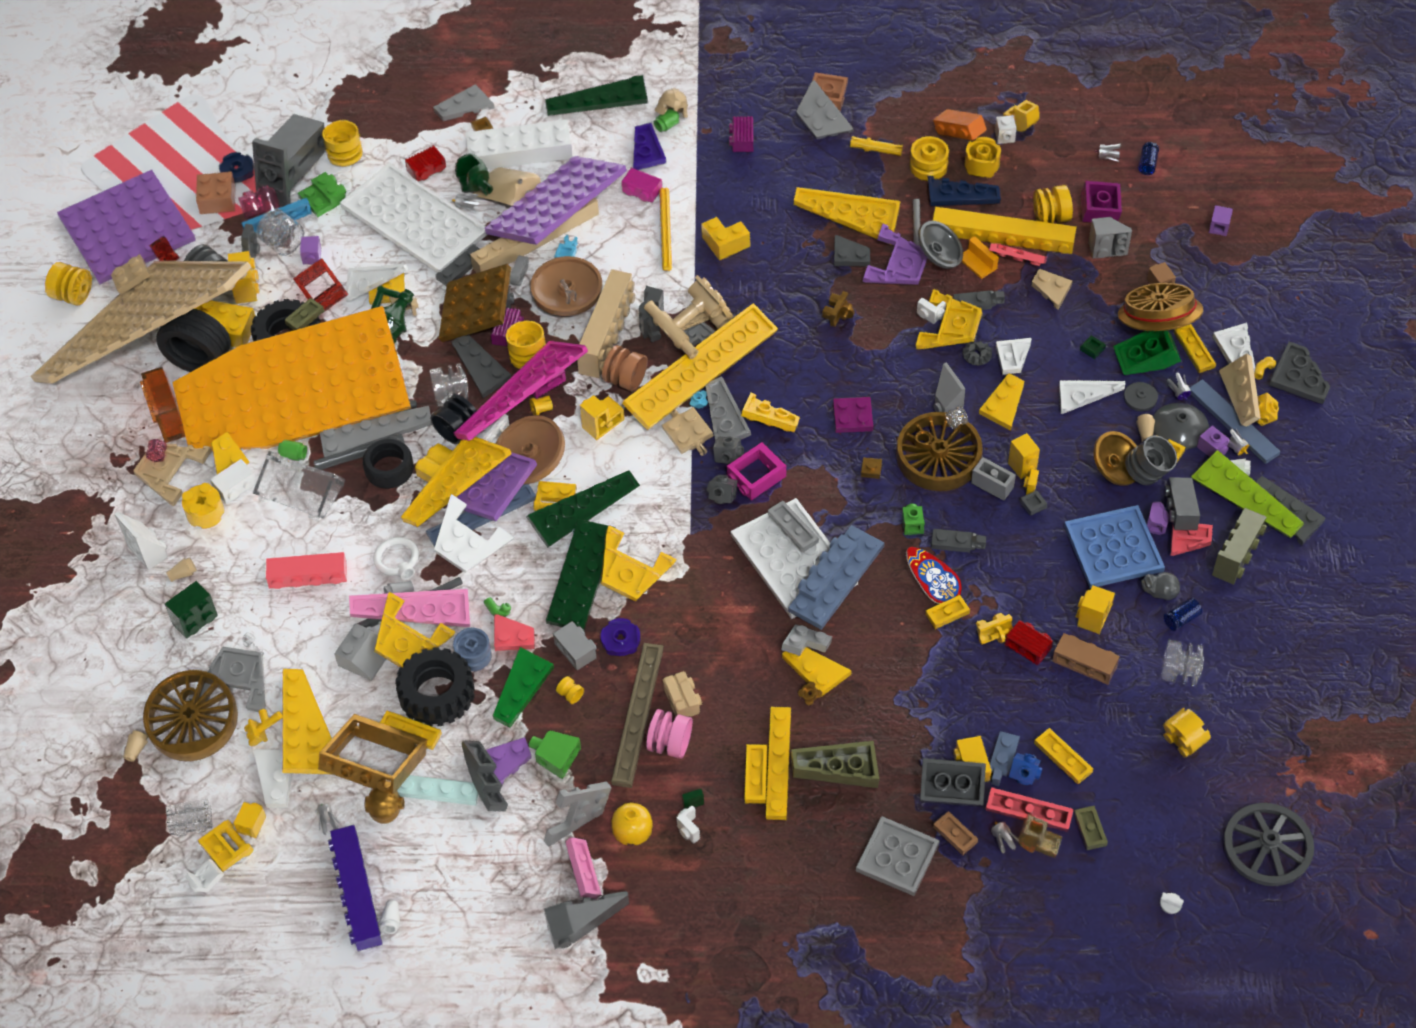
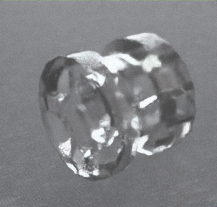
M959 406L954 411L949 410L946 412L947 422L952 429L957 428L960 424L968 423V417L963 407Z

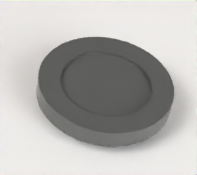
M1136 382L1130 384L1125 390L1124 401L1128 407L1135 411H1148L1157 404L1158 393L1150 384Z

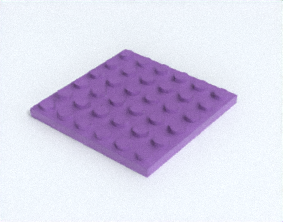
M152 169L57 212L59 219L99 285L111 280V274L114 269L126 264L132 257L140 254L145 263H148L196 240L195 235Z

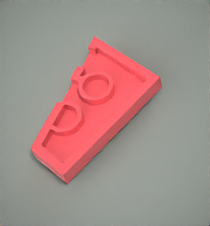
M991 243L989 249L996 252V255L1013 256V259L1023 262V259L1030 260V264L1040 266L1041 263L1046 264L1047 256L998 243Z

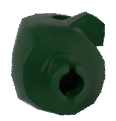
M471 153L457 159L455 175L461 183V191L469 193L481 190L485 195L491 194L493 187L488 183L489 171L484 162L478 156Z

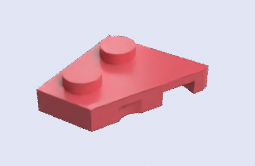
M1199 524L1198 530H1174L1172 525L1171 556L1210 546L1213 525Z
M495 614V651L519 650L520 647L523 649H535L534 628Z

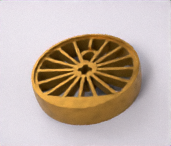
M945 412L926 413L909 421L901 430L896 445L897 463L902 474L918 487L931 491H949L967 484L972 480L973 469L982 459L983 453L982 441L974 426L962 417ZM934 425L943 426L941 439H937ZM929 426L931 429V433L923 430L922 428ZM946 427L954 428V432L945 441ZM917 431V434L915 436L911 435L912 433ZM959 432H962L966 435L958 439L957 441L951 443ZM906 440H909L913 442L915 446L904 444V442ZM968 441L973 443V445L958 447ZM903 451L915 452V454L904 455ZM975 451L973 456L961 454ZM919 460L912 465L908 463V461ZM928 463L921 472L916 470L917 468ZM935 463L933 475H926L928 470ZM938 463H940L943 477H935ZM944 464L951 471L952 476H947ZM953 465L962 469V471L959 473Z
M201 670L178 672L161 681L150 693L143 711L144 728L152 744L165 756L178 761H197L218 752L233 735L238 719L236 701L228 686L217 676ZM198 682L196 690L190 687V683ZM186 684V688L179 692L177 687ZM203 684H211L210 687L200 697L199 695L201 693ZM217 687L223 691L206 701ZM174 689L183 706L171 699L167 694ZM193 695L192 700L185 701L187 696ZM227 697L228 705L208 708ZM164 698L178 709L161 706L159 703ZM156 710L174 713L154 717ZM229 711L227 719L206 715ZM202 720L225 724L221 732H218ZM170 721L167 724L159 727L158 729L153 730V723ZM201 724L216 736L205 739L198 725ZM174 727L162 742L156 739V736ZM194 727L196 728L202 740L194 741ZM188 729L189 742L182 743ZM180 731L176 744H168Z

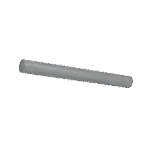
M914 199V243L920 246L918 239V232L920 229V200Z

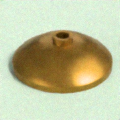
M1110 431L1101 435L1095 442L1093 452L1094 460L1100 473L1108 481L1116 485L1127 486L1134 483L1135 480L1126 469L1125 460L1128 453L1137 445L1128 436L1117 431Z

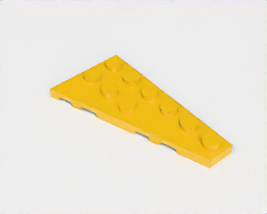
M797 187L794 197V205L878 239L883 224L889 226L888 229L895 233L900 201Z
M474 437L470 441L461 440L401 516L403 522L416 527L420 526L448 504L451 494L457 497L512 454L510 449L478 437Z
M283 669L282 773L330 774L318 769L319 753L332 738L303 669Z

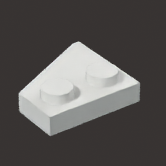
M1031 338L996 342L1002 375L1021 373L1031 345Z

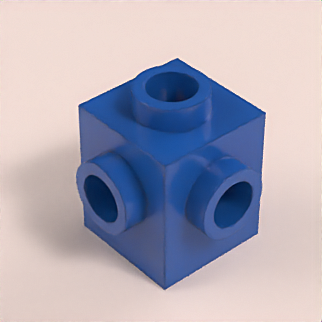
M1017 753L1014 757L1009 777L1016 779L1020 784L1033 785L1035 779L1039 780L1043 768L1039 767L1041 760L1036 759L1037 757L1032 754L1022 755Z

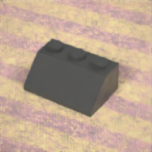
M923 758L920 802L982 807L984 802L986 763Z

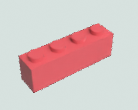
M344 552L267 558L266 580L269 589L347 582Z
M992 787L986 811L1065 832L1069 830L1074 810Z

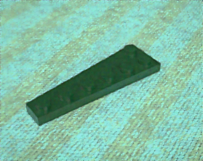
M640 75L548 98L545 101L547 115L552 116L647 104L648 98L644 77Z
M630 470L550 506L530 513L526 518L547 548H549L574 531L578 519L589 521L638 488L640 484Z

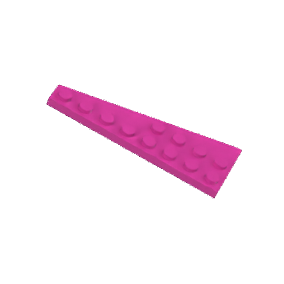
M548 341L454 432L457 439L468 441L473 439L588 352L586 346Z

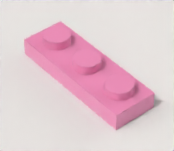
M570 837L565 843L580 896L597 899L602 894L587 842L583 839Z

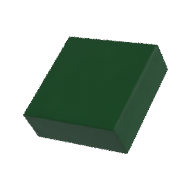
M1091 335L1080 346V351L1096 359L1106 348V344Z
M702 789L682 794L684 809H688L691 806L695 808L704 805Z

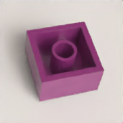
M1085 181L1081 191L1082 222L1092 223V219L1111 217L1116 221L1119 220L1122 213L1119 183Z

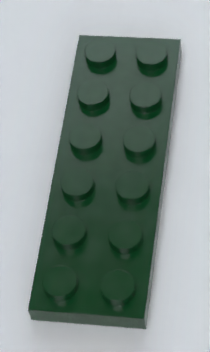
M578 519L546 618V624L564 627L573 621L577 627L580 626L585 631L601 580L608 525Z

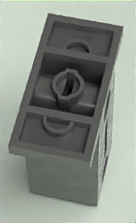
M293 114L268 141L258 138L252 141L256 197L258 200L282 207L291 204V188L326 151L322 136L325 129L324 122Z

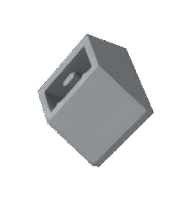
M1111 217L1092 219L1088 241L1092 258L1128 255L1132 229Z

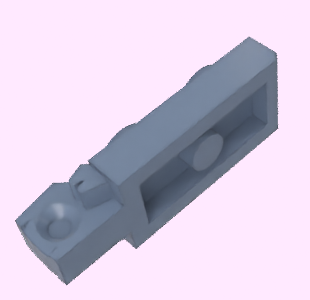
M1000 731L990 763L991 773H993L992 785L999 786L1002 776L1007 777L1009 775L1019 743V736Z

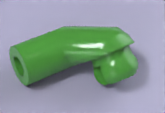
M491 597L484 600V605L493 616L498 614L506 617L510 614V604L502 603L499 606Z

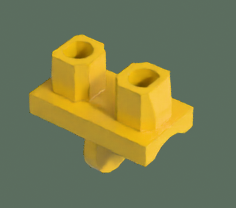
M1002 613L994 615L993 621L987 623L985 620H980L976 623L981 645L996 639L999 643L1005 642V636L1013 628L1010 614L1004 616Z

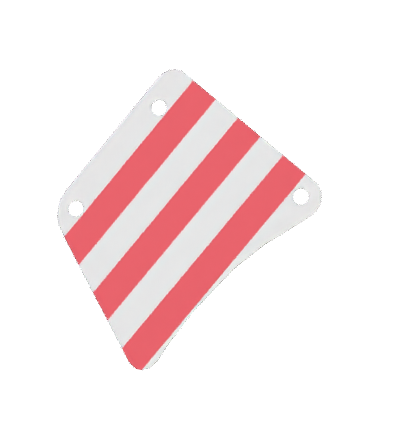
M190 95L181 99L84 161L81 167L82 172L102 191L152 169L191 230L271 205V203L257 199L254 172L252 178L235 183V212L200 214L196 202L197 175L220 173L219 164L223 162V158L230 153L240 151L229 141L219 127L206 99L199 95ZM191 101L198 103V106L194 109L187 108V104ZM104 171L111 172V177L102 179L100 174Z

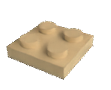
M140 254L129 259L121 267L115 268L111 274L120 295L151 276Z

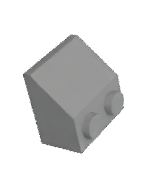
M355 623L334 653L338 666L372 681L386 661V658L374 652L378 635L372 630Z

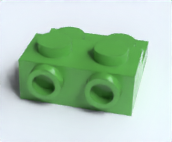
M326 172L313 178L311 186L298 192L300 199H308L311 211L317 217L339 206L340 202L346 198L345 187L342 184L338 185L334 175H328Z

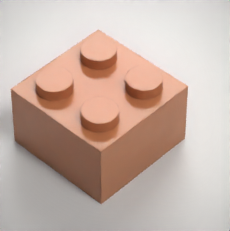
M232 172L197 175L196 202L200 214L235 212L236 186Z

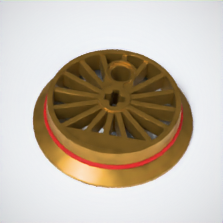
M1155 283L1130 291L1126 295L1125 304L1118 311V318L1124 325L1134 329L1164 331L1181 328L1195 322L1202 316L1203 306L1195 299L1194 292L1184 285Z

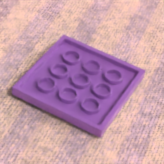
M512 453L457 496L458 499L467 504L464 511L497 521L535 469L537 463L534 459Z

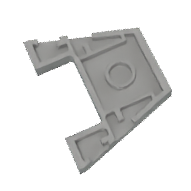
M222 647L209 666L208 672L217 676L228 687L250 690L246 705L247 710L258 712L261 709H266L262 653ZM203 684L201 693L199 695L200 697L210 687L211 684ZM189 695V700H192L193 695Z
M608 782L591 784L587 786L588 789L583 790L575 787L571 792H567L566 789L559 791L556 804L560 809L570 805L565 822L547 829L544 842L548 847L592 819L599 817L604 812L611 791V786Z

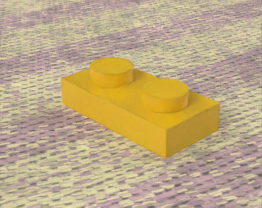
M958 595L926 610L925 615L933 627L937 629L970 614V609L961 595Z

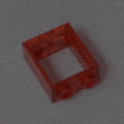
M321 258L293 279L306 298L310 299L312 296L305 286L327 271L335 284L313 299L324 307L325 312L349 294L323 258Z

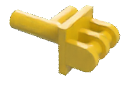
M261 709L258 711L261 723L251 719L248 720L244 730L247 732V739H250L248 741L249 746H256L262 741H268L265 730L283 718L279 711L268 717L266 709Z

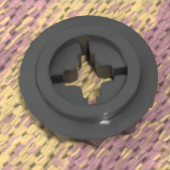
M981 340L979 342L967 343L965 348H963V357L972 365H984L992 358V348L988 346V343H982ZM975 349L981 352L980 356L975 352Z

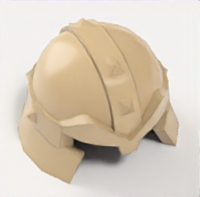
M678 89L666 90L658 100L655 111L664 115L667 109L671 108L674 111L681 112L683 117L687 118V107L689 106L687 98Z

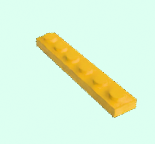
M771 707L766 819L787 820L791 707Z

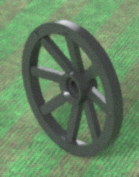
M1257 803L1242 808L1230 819L1224 833V850L1230 864L1243 877L1257 884L1281 886L1294 882L1307 871L1313 859L1314 840L1310 829L1296 813L1277 804ZM1261 813H1271L1280 816L1272 830H1269ZM1254 815L1262 832L1238 823L1247 816ZM1286 819L1300 832L1296 834H1278ZM1233 830L1259 840L1233 848ZM1304 840L1305 857L1303 858L1281 842ZM1259 847L1261 851L1252 868L1249 869L1240 861L1237 854ZM1278 850L1299 863L1300 866L1294 871L1284 874ZM1266 854H1271L1277 876L1257 873Z

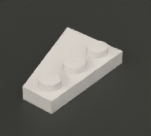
M1247 323L1214 332L1213 339L1229 364L1248 354L1252 356L1255 372Z
M253 749L266 807L287 808L292 773H282V750Z

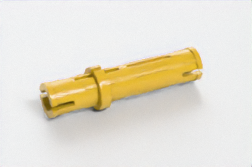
M852 136L850 147L865 149L867 152L870 150L901 156L903 145Z

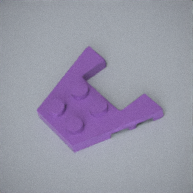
M883 224L878 240L895 246L886 270L868 265L862 282L918 285L927 257L920 246L912 241L908 242L900 236V233H894L888 229L889 226Z

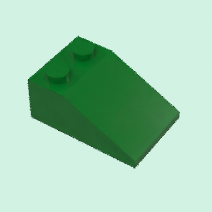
M1169 330L1144 331L1113 346L1124 375L1162 370L1181 362Z

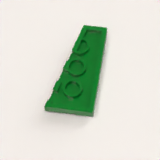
M520 647L493 713V720L511 728L554 669L553 663Z

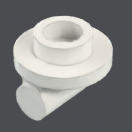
M1163 892L1160 905L1166 913L1175 914L1180 911L1184 900L1174 893L1166 894Z

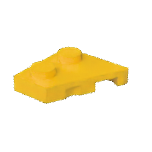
M228 432L211 443L217 474L240 459L246 465L249 464V460Z

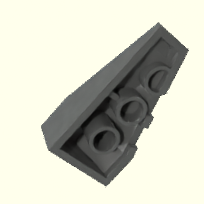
M628 892L603 895L599 900L595 901L590 898H584L582 903L572 904V901H567L545 908L547 928L554 948L563 949L569 947L572 943L577 942L629 904Z

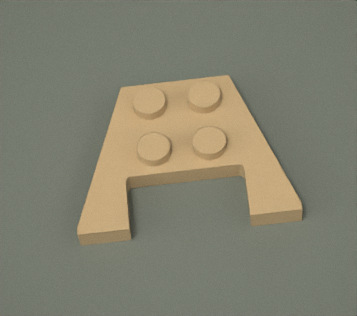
M152 443L133 471L140 480L171 506H175L183 493L181 489L168 485L186 458L204 464L212 450L209 446L194 449L193 445L181 447L177 446V444Z

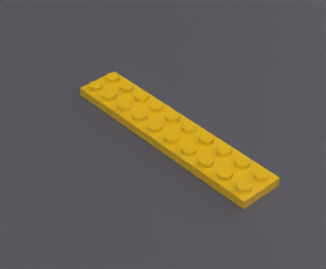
M753 303L695 347L699 351L696 357L690 359L685 354L626 398L622 404L649 430L703 389L708 383L775 334L778 328Z

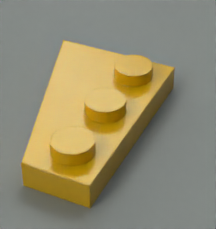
M1008 373L979 409V414L1011 431L1025 381Z
M750 393L742 410V417L795 433L800 417L783 408H774L770 405L771 402L767 400L762 402L756 399L755 394Z
M807 647L800 656L786 651L782 653V658L807 683H815V687L822 691V696L852 673V670Z

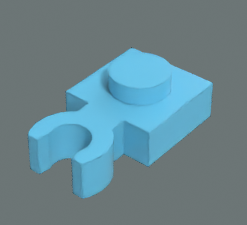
M566 235L564 237V244L559 243L554 258L564 256L575 257L577 252L576 246L578 245L577 237L573 241H569V236Z

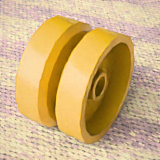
M931 136L922 137L912 144L910 153L911 173L927 181L928 176H934V179L942 178L948 168V145L943 140Z

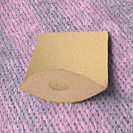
M499 167L489 173L488 183L493 187L491 194L485 195L481 190L473 192V194H478L476 197L513 206L515 202L525 196L526 191H532L537 184L541 183V180L534 173ZM519 179H522L521 184L517 183Z

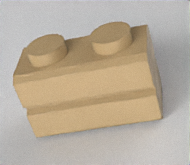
M683 671L663 679V688L675 716L680 714L691 717L700 713L702 701L699 694H695L693 691L695 686L691 677L688 678Z

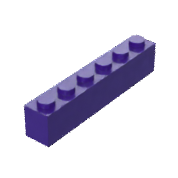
M355 825L330 831L331 839L328 840L330 851L335 852L332 862L334 869L339 870L340 874L336 876L339 889L343 888L344 894L340 895L342 906H347L348 913H344L347 926L351 925L352 932H348L351 945L355 944L358 951L383 945Z

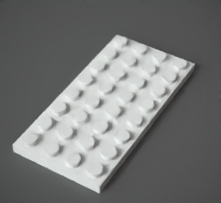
M391 163L386 164L340 202L343 209L437 273L451 264L473 244L476 245L488 235L485 232L484 225Z

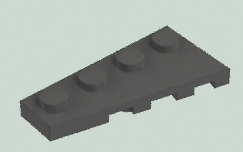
M469 335L458 337L452 341V347L473 379V383L480 391L482 398H485L504 385L511 378V374Z
M1261 476L1256 481L1257 484L1304 522V525L1294 534L1301 546L1324 523V516L1265 477Z

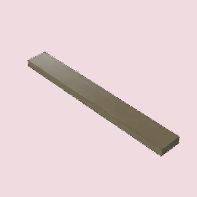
M644 643L611 781L612 785L632 788L664 650L663 645Z

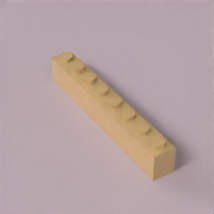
M594 197L537 245L502 237L470 254L472 268L476 273L514 262L519 255L525 256L599 215L598 200Z

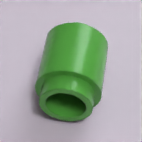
M669 108L664 115L660 114L656 117L654 125L659 132L667 131L679 123L680 116L677 111Z
M283 440L282 443H279L278 454H280L281 458L304 460L307 455V446L300 442Z

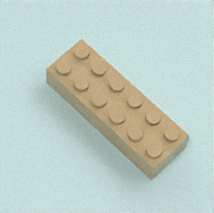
M611 269L579 343L580 345H585L588 350L586 354L577 360L579 374L600 379L607 355L613 348V345L617 344L618 333L623 330L624 319L628 317L630 312V304H633L636 294L633 293L635 282L632 281L631 273Z

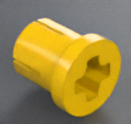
M549 396L537 399L530 398L529 400L533 415H539L553 409Z

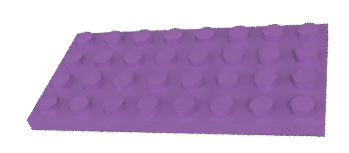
M573 156L566 164L560 166L553 174H550L542 183L537 184L532 191L526 193L522 199L515 202L508 210L503 211L498 218L492 220L484 228L485 232L488 235L537 245L627 171L626 166L603 160Z

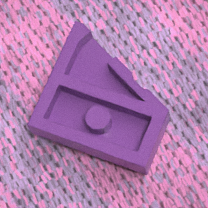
M525 737L486 750L497 765L494 773L501 784L504 783V780L511 773H516L521 765L526 764L532 758Z

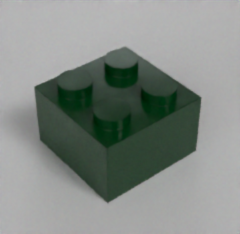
M197 581L164 603L173 626L186 639L196 634L199 629L207 623H211L218 616L211 595Z

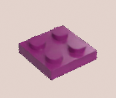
M870 397L833 399L836 433L873 431Z

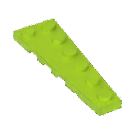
M1218 450L1191 476L1195 482L1219 494L1222 498L1234 503L1240 509L1244 510V508L1266 516L1265 523L1289 538L1304 525L1303 521Z

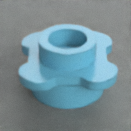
M698 391L691 397L690 406L698 409L708 404L706 400L707 392Z

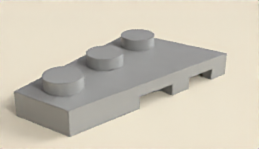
M475 84L433 108L434 112L443 121L462 117L465 113H478L480 109H494L495 106Z

